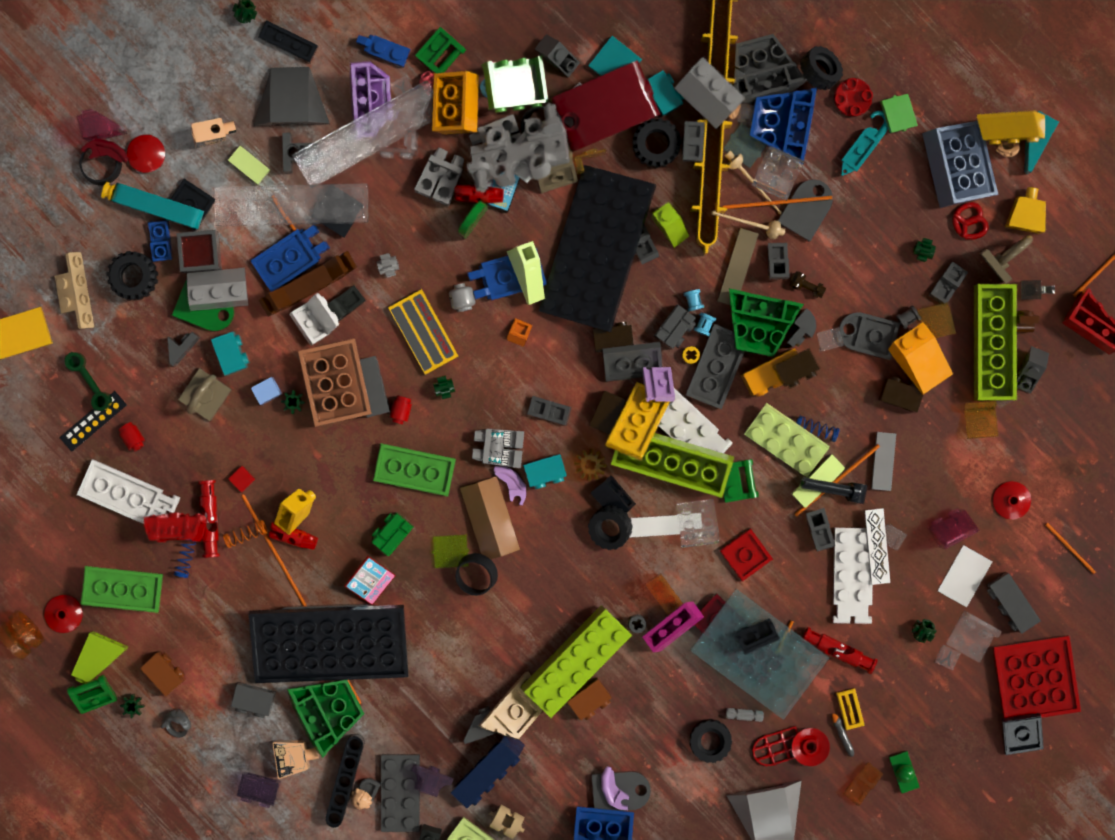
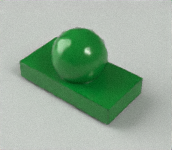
M908 751L889 756L900 792L903 794L920 788Z

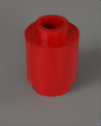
M396 396V400H393L389 416L393 418L392 422L403 424L404 421L408 422L412 399Z
M132 422L125 424L119 429V435L129 451L134 450L136 452L144 447L143 443L146 440Z

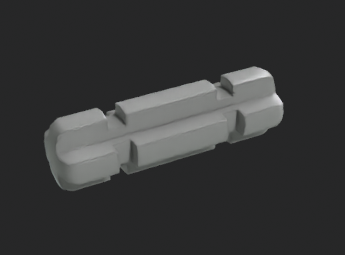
M727 708L726 718L752 721L753 719L762 722L764 713L757 710L753 712V710Z

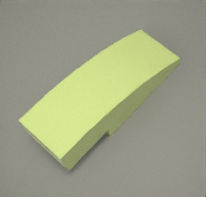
M831 454L807 478L833 482L845 467ZM800 484L791 494L806 508L822 492L802 489Z

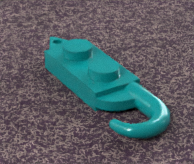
M875 111L870 115V118L878 115L882 116L884 123L879 130L869 127L861 133L841 160V176L854 171L857 172L889 130L883 111Z

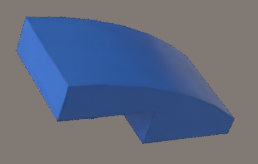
M168 220L148 222L153 262L172 260Z

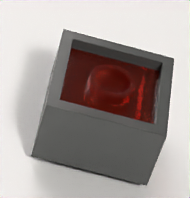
M217 230L177 233L180 272L192 273L222 270L219 232Z

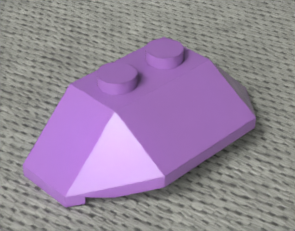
M370 61L350 63L351 108L355 137L375 136L392 114L390 77Z

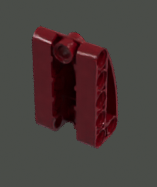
M638 60L549 99L552 105L555 104L556 111L562 119L563 126L566 129L567 142L572 152L660 115L653 98V89L648 79L645 78ZM566 117H570L573 120V125L570 128L564 125Z

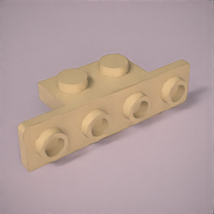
M81 252L66 253L68 273L55 276L61 313L75 311L79 329L93 328L94 322Z

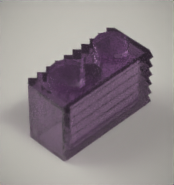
M244 771L236 796L241 797L240 800L243 802L251 803L253 800L259 802V805L262 807L270 808V805L274 806L276 803L281 781Z

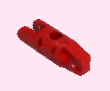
M456 185L454 187V198L459 202L478 203L482 201L483 203H501L504 199V189L487 186L488 189L485 192L476 191V185Z
M271 522L270 528L272 531L269 532V538L299 548L312 550L316 548L318 537L297 528L288 535L275 525V522Z

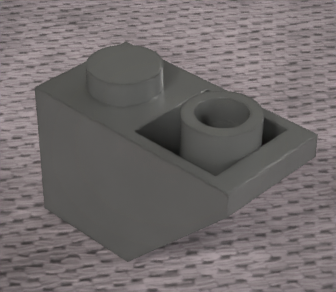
M547 34L535 48L546 61L568 78L580 64L558 40Z
M1031 346L1017 374L1018 389L1031 394L1047 368L1048 352Z

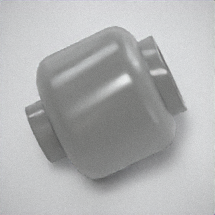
M465 283L454 285V289L449 292L451 307L457 310V312L471 310L472 306L476 303L473 288L466 287Z

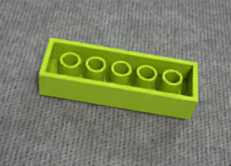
M1017 284L974 285V400H1017Z
M655 433L641 461L615 450L611 465L722 498L734 456Z
M601 605L521 686V689L552 718L632 635Z

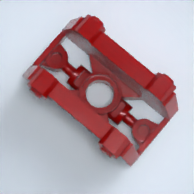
M167 513V515L144 517L147 537L149 540L157 541L158 543L175 540L201 542L207 525V518L201 514L190 516L189 513Z

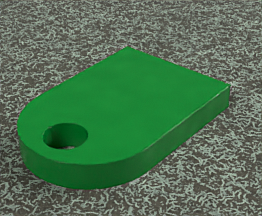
M479 201L460 226L458 233L465 240L488 210V206L485 203Z
M186 280L172 316L210 331H221L232 323L235 309L234 307L190 311ZM222 310H226L229 313V318L226 321L219 319V313Z

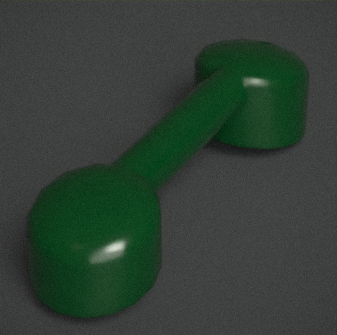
M79 352L69 353L65 357V365L71 371H79L94 393L91 399V405L94 410L105 411L109 409L112 405V397L107 392H101L85 368V356Z

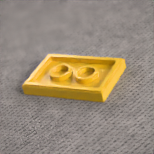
M42 307L0 319V360L53 344Z

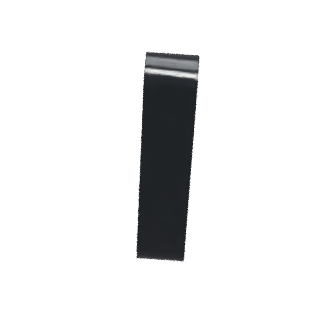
M360 734L351 735L346 742L325 818L326 824L332 828L340 826L345 817L365 745L364 737ZM351 740H359L361 746L359 748L352 747ZM346 758H353L355 765L352 767L348 766L345 762ZM347 776L350 779V784H342L340 778ZM343 795L345 802L338 803L335 800V796ZM330 814H338L340 820L337 822L332 821Z

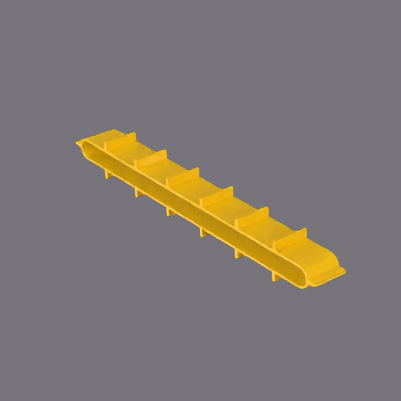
M711 0L709 34H703L701 42L708 43L707 62L710 65L715 0ZM728 0L723 77L732 86L735 79L727 78L729 44H735L738 36L730 35L732 2H737L738 0ZM704 118V120H697V122H704L703 158L701 163L693 165V169L700 170L698 206H692L690 211L698 212L696 241L699 246L703 247V255H707L709 247L717 240L719 215H715L713 242L709 244L702 242L700 239L707 132V120ZM724 121L720 125L715 212L724 214L727 211V208L719 207L721 171H727L730 165L722 164L724 129H730L732 126V122Z

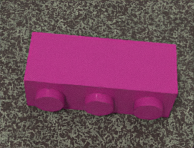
M685 602L645 634L643 639L653 653L660 652L704 618L694 602Z

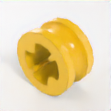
M106 182L102 189L101 198L105 199L107 197L111 201L116 185H110L109 182Z
M691 346L683 351L682 357L686 363L693 364L699 360L700 353L697 348ZM688 350L696 352V355H694L696 356L695 360H688L686 358Z

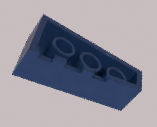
M503 736L500 743L497 741L487 753L488 755L483 756L474 766L475 768H472L454 786L451 794L467 809L472 804L475 806L482 799L480 795L484 791L488 793L495 786L493 782L496 779L501 780L507 774L506 769L509 766L513 768L520 761L519 755L525 744L519 739Z

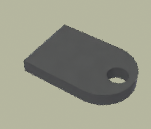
M820 180L805 181L797 188L791 199L832 196V199L788 203L778 221L785 228L810 242L832 206L833 195L831 189ZM815 186L823 188L821 196H816L813 193Z
M857 312L846 316L841 321L838 335L842 344L850 350L891 360L892 354L888 349L896 340L900 323ZM846 324H851L854 327L851 335L845 334L843 330Z
M637 771L614 772L615 785L629 795V800L623 799L621 801L622 805H628V810H619L608 804L601 789L602 773L592 774L594 808L616 811L637 810L643 807L649 800L651 793L650 784L643 774ZM638 785L646 787V792L643 795L636 793L635 789Z

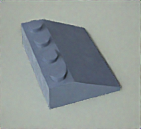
M978 121L936 128L922 133L940 208L998 195L987 144L982 138Z

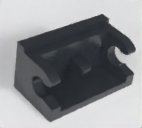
M612 475L591 492L592 496L602 507L607 505L617 506V508H621L627 513L636 505Z
M770 618L735 633L744 655L780 640Z

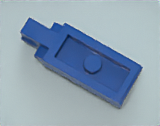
M359 35L356 41L357 44L365 47L364 51L369 55L403 68L411 51L407 47L375 35H369V38Z

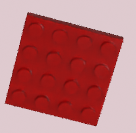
M1069 635L992 647L1003 718L1040 713L1041 718L1081 712Z

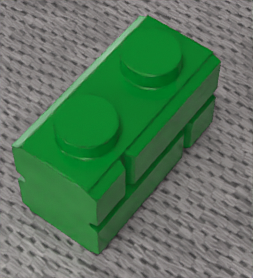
M398 512L394 515L390 513L384 520L386 525L382 530L378 527L372 534L374 539L371 542L387 556L394 552L414 528Z

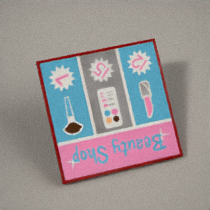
M367 556L344 586L373 605L396 575Z

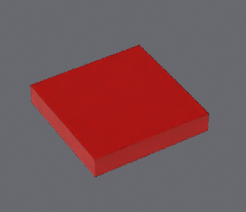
M751 528L719 550L742 582L773 560Z

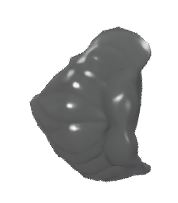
M173 709L163 716L161 728L166 727L171 735L180 738L187 734L191 728V722L182 709ZM171 722L179 723L184 731H175L171 726Z

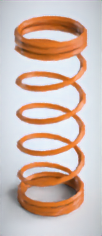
M259 520L262 532L267 534L268 530L265 522ZM254 523V524H255V527H256V533H257V536H258V531H259L260 534H262V533H261L260 530L258 529L256 523ZM247 525L249 531V539L246 538L241 528L240 531L242 534V542L238 540L234 531L233 534L235 538V545L232 544L231 539L227 533L223 535V539L226 546L228 548H232V545L236 546V539L239 543L242 544L244 541L243 536L248 541H250L251 534L253 537L255 536L253 535L249 526Z

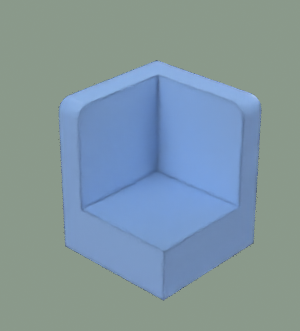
M270 377L251 388L260 405L282 395L274 377Z

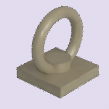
M569 144L570 163L552 166L548 176L537 179L541 193L578 182L572 160L573 152Z
M1031 235L1025 236L1002 255L997 253L993 256L986 248L979 254L1000 280L1007 284L1012 280L1005 271L1009 267L1008 262L1032 243L1033 237Z
M199 368L178 400L187 406L188 414L197 412L207 420L212 421L232 389L217 380L215 375H210Z

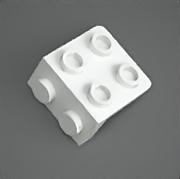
M319 293L313 295L306 304L289 314L310 346L327 337L339 325L336 314L331 312L327 306L326 299L320 296Z

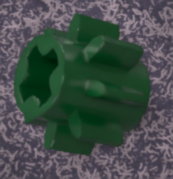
M239 0L238 4H234L232 11L235 12L234 17L240 23H250L252 19L255 20L257 11H255L256 6L250 0Z
M923 238L922 241L917 240L913 250V254L917 255L916 260L926 262L927 259L932 260L936 250V246L932 245L933 240Z
M446 375L437 377L438 382L433 383L436 396H442V399L451 398L450 393L455 392L452 378L447 379Z
M295 390L292 391V395L285 393L287 398L281 401V403L286 405L284 411L291 409V414L295 413V409L302 411L301 404H306V402L301 401L303 394L297 396ZM297 398V406H290L291 401L289 399Z
M923 619L922 622L917 620L912 629L914 638L921 643H925L926 640L931 642L935 637L934 634L937 632L934 623L927 619Z
M135 693L131 694V699L127 696L123 698L125 704L120 705V707L124 708L123 715L130 714V718H133L135 713L139 716L142 714L140 708L145 707L144 704H141L142 697L135 698ZM134 702L136 705H135V707L131 710V709H130V705H131V703Z

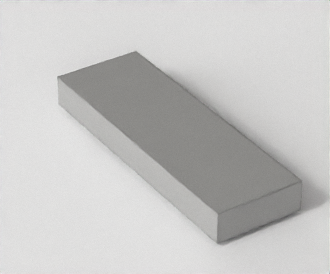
M876 432L875 446L878 444L880 447L874 452L871 489L891 491L896 434Z

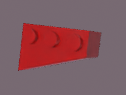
M1088 287L1079 294L1062 323L1110 355L1115 352V320L1103 309L1104 306L1096 300Z

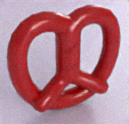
M964 203L953 214V227L960 237L975 240L983 237L988 232V222L983 217V210L978 203ZM965 209H976L977 215L968 219H964L960 215ZM978 222L982 223L983 229L980 232L967 234L968 226Z

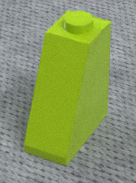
M669 202L653 213L652 220L674 248L689 237L680 216Z
M90 632L71 675L76 677V681L83 684L93 681L121 656L128 646L97 632Z

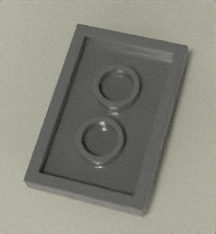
M660 342L603 349L606 382L643 377V367H646V369L662 367Z

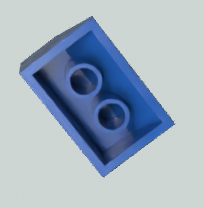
M577 807L573 840H632L634 812Z

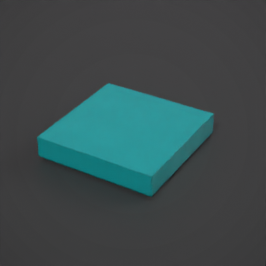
M611 36L588 67L598 75L603 76L637 60L640 64L642 59L615 37Z

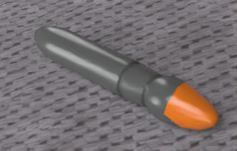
M832 714L833 725L836 727L844 748L853 757L854 749L842 726L841 719L836 714Z

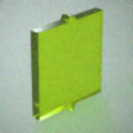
M467 535L433 536L434 550L432 553L434 554L435 568L458 567L460 560L468 555L470 551L467 547ZM466 563V564L462 565L461 567H465V566H469V565H468V563Z

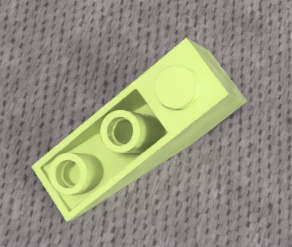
M533 241L507 251L527 304L530 305L545 299L540 258Z

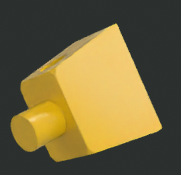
M1027 187L1026 196H1019L1015 199L1005 227L1038 234L1045 233L1046 201L1037 200L1039 189Z
M301 489L296 490L281 502L274 524L290 535L309 515L312 504L316 499L315 494L311 490L307 492Z

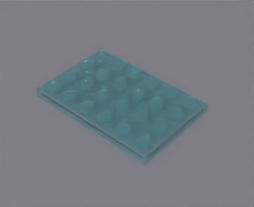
M737 589L734 590L690 650L783 720L829 659L828 656ZM770 618L780 640L744 655L735 633Z

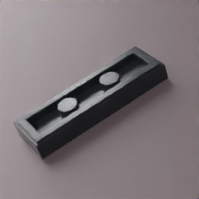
M267 20L258 36L259 39L308 63H311L319 47L317 44Z

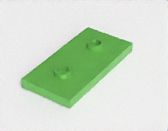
M381 443L373 481L449 496L456 459Z
M85 566L81 605L159 613L163 574Z

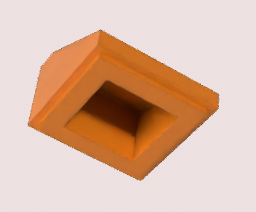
M515 318L507 340L524 347L533 325Z

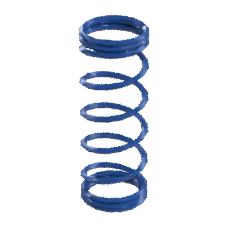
M800 415V416L798 417L796 423L801 426L802 419L804 418L803 428L806 429L807 425H808L809 422L811 421V422H812V423H811V430H810V433H811V434H812L814 428L816 427V425L819 423V429H818V435H817V436L819 437V435H820L821 431L823 430L824 426H823L822 429L820 430V422L818 421V422L815 424V426L813 427V420H812V419H810V420L807 422L806 426H805V417H802V416ZM825 424V439L828 437L831 429L834 428L831 441L836 442L840 429L833 426L827 433L828 426Z
M194 542L195 544H180L181 546H184L192 550V552L179 551V553L186 555L191 559H177L178 561L189 565V567L176 566L175 568L188 573L187 571L181 568H190V564L184 561H189L193 558L184 553H193L194 550L185 545H196V542ZM174 571L175 576L188 578L189 573L185 574Z

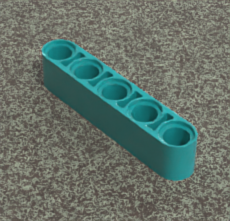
M116 183L111 201L197 230L204 211L121 183Z

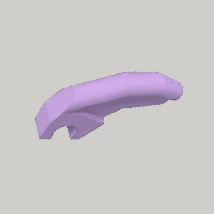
M495 466V475L507 483L510 501L513 502L515 496H520L521 501L519 504L523 506L526 498V484L517 472L506 466Z
M605 767L601 775V789L608 804L619 810H628V805H622L621 801L623 799L629 800V795L615 785L612 768Z

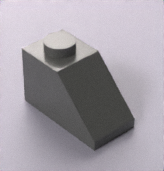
M486 706L478 710L479 713H476L464 738L465 744L495 734V732L478 726L493 708Z

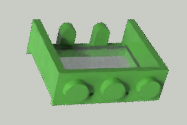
M542 56L533 59L520 58L515 61L502 60L495 63L488 61L481 64L485 77L488 110H495V113L506 112V108H513V111L524 110V106H531L533 108L548 102Z

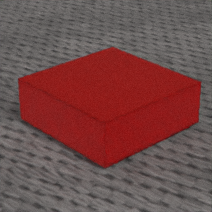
M241 466L229 478L241 493L256 480L244 466Z

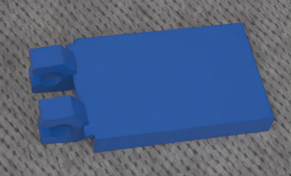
M313 225L305 231L303 229L295 230L251 260V263L271 292L281 288L320 262V254L330 249L325 241L314 247L309 240L320 232L316 226Z
M509 256L481 263L479 270L468 273L469 281L482 278L485 287L473 291L475 299L487 296L488 300L491 299L492 301L522 292ZM541 266L543 286H546L547 283Z

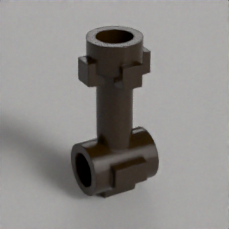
M799 271L792 275L790 279V286L792 288L800 290L803 287L814 292L813 297L822 298L826 290L823 284L815 285L806 281V275Z

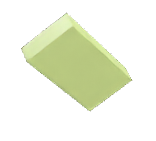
M241 146L237 148L228 160L258 185L270 172L269 168Z

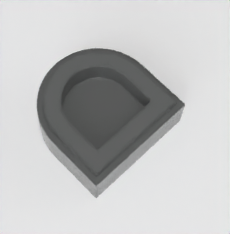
M365 778L361 781L359 789L367 792L373 801L381 782L373 778Z

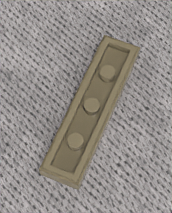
M740 228L717 302L731 306L729 288L741 291L759 235L758 233Z

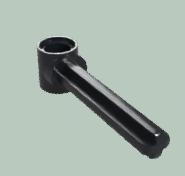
M803 477L800 481L802 489L845 496L847 501L861 504L865 502L868 485L853 482L843 485Z

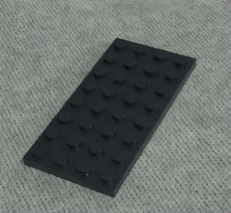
M587 165L583 166L546 285L545 299L542 300L539 308L540 312L611 333L656 184Z
M404 605L249 611L255 683L405 678L409 676Z

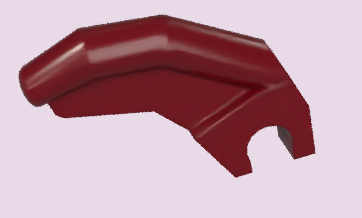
M98 138L86 143L81 148L84 153L88 149L92 150V154L89 156L91 160L102 156H110L120 163H125L129 160L125 150L112 141Z

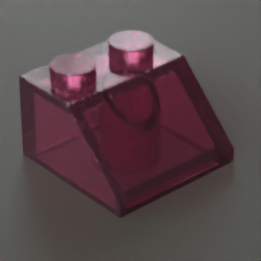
M93 109L84 110L81 115H77L82 138L88 142L98 138L104 140L127 134L126 129L97 111H93Z
M956 508L948 513V517L944 519L940 517L931 522L932 525L928 528L939 548L946 550L979 532L978 527L964 509L959 510V508Z

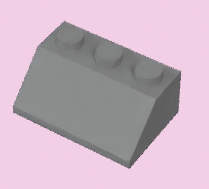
M704 58L675 87V90L715 129L745 99Z
M245 268L187 273L190 311L248 306Z

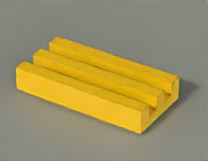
M855 688L836 692L845 730L865 726ZM851 693L853 696L859 723H856L854 718L850 698L848 695ZM841 696H845L852 725L848 724Z

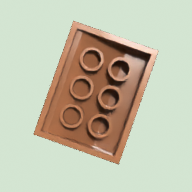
M355 339L298 351L315 427L372 414Z

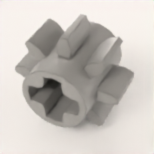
M389 253L380 255L381 260L377 261L380 274H385L387 278L395 276V271L399 270L396 256L391 257Z

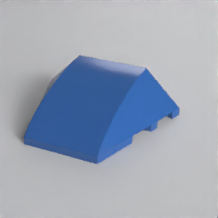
M817 88L756 97L750 136L803 164L808 146Z

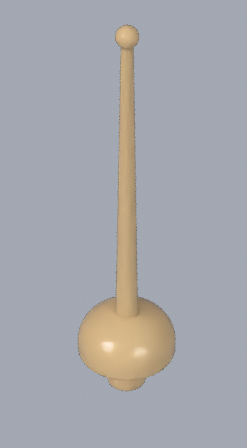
M731 151L726 153L725 157L730 161L727 164L730 165L729 169L738 168L768 201H771L741 166L743 163L742 154L739 153L735 156ZM772 205L778 211V214H782V211L776 205Z
M712 211L713 215H719L765 229L767 236L773 240L778 235L784 236L785 229L781 228L780 222L776 220L771 221L768 225H763Z

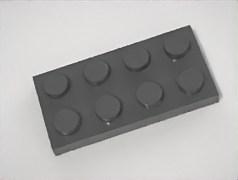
M714 324L686 396L722 409L745 352L736 349L733 331Z
M420 754L381 755V832H420Z

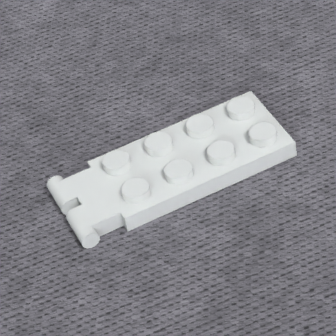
M674 388L675 400L670 401L659 427L671 438L725 453L733 442L728 438L724 440L717 434L719 429Z
M92 459L77 495L143 524L144 517L166 515L167 511L174 513L180 500L179 496L173 495L171 498L162 494L163 489Z
M834 527V542L836 546L834 547L833 604L837 605V616H833V623L850 624V616H854L855 624H872V616H868V605H872L873 585L867 528Z

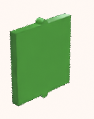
M908 94L894 95L890 99L880 101L890 133L904 132L909 128L918 126Z

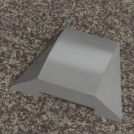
M801 780L784 783L781 786L726 795L751 840H794Z

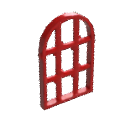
M796 726L768 735L765 734L758 738L752 749L755 760L763 766H775L779 763L795 759L794 756L790 757L789 754L792 748H787L786 742L793 739L795 735L784 738L782 732L795 729L797 734ZM780 733V740L772 743L768 742L767 737ZM760 740H765L764 745L756 747ZM783 743V750L775 753L771 752L770 747L772 745ZM767 747L769 753L756 758L755 751ZM786 752L787 759L774 761L773 757L775 755ZM770 757L772 763L765 764L761 763L760 760Z

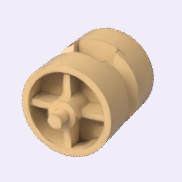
M502 804L497 811L489 813L493 818L489 827L498 832L503 830V834L507 837L514 839L517 832H524L525 829L522 828V823L525 817L516 812L512 814L510 809Z

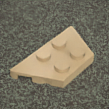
M524 672L478 725L480 728L513 739H519L542 712V709L521 689V686L531 677L529 672Z

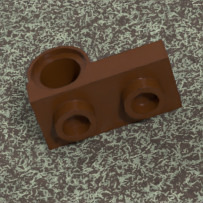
M1018 310L1017 333L1034 332L1035 324H1039V316L1034 315V311Z

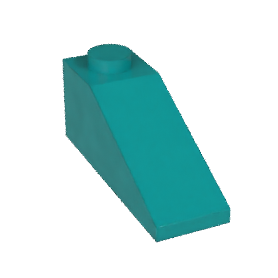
M1038 111V113L1045 115V139H1039V142L1028 143L1025 140L1024 173L1026 174L1033 171L1059 121L1041 111Z

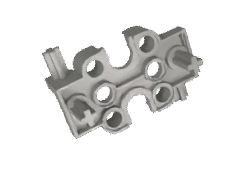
M546 104L547 106L544 107L545 121L543 123L537 118L524 120L526 138L522 143H511L510 132L508 130L505 131L504 127L500 125L491 128L487 132L485 143L471 147L472 163L468 164V171L475 180L476 191L485 192L488 189L487 181L493 179L499 186L513 185L515 183L514 171L520 165H527L531 179L537 180L548 176L552 166L570 163L566 129L560 118L556 115L555 104ZM537 147H543L541 153L534 154V150ZM499 156H506L503 162H497Z

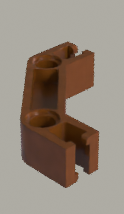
M346 251L340 256H334L325 264L291 283L268 293L259 302L267 316H272L340 280L356 269L357 266L350 253Z

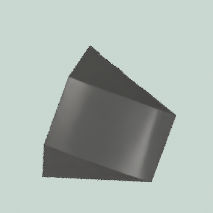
M774 34L736 44L734 88L745 98L743 103L754 104L756 97L791 93L807 82V79L798 69L797 64L791 60L787 51Z
M310 67L271 68L253 126L330 124Z

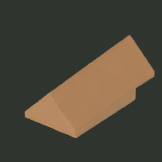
M497 476L460 488L481 554L491 560L520 550Z

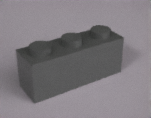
M377 356L361 359V368L372 413L366 415L367 418L391 412Z
M1004 572L986 584L989 588L987 593L993 600H997L999 611L1003 616L1007 615L1010 620L1008 624L1014 632L1018 631L1022 634L1041 621L1009 573Z

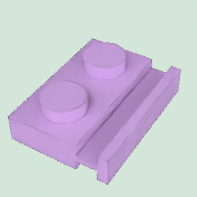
M643 367L642 373L646 402L650 400H655V402L674 401L675 392L671 367H652V369Z

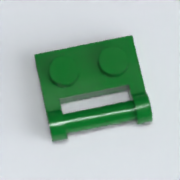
M439 27L417 52L415 57L434 73H444L460 54H464L466 49L443 28ZM452 45L455 48L439 68L436 67L434 64Z
M753 459L732 463L723 493L725 503L759 497L752 470ZM739 467H744L749 493H743Z
M104 674L98 676L96 680L77 687L71 686L67 688L69 697L81 714L117 701V695L107 682ZM101 686L100 688H97V689H95V690L89 691V692H87V693H83V692H86V691H88V690H91V689H94V688H96V687Z

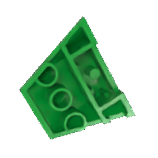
M729 288L736 349L774 357L804 304Z
M348 680L287 689L292 707L310 742L321 758L364 715Z

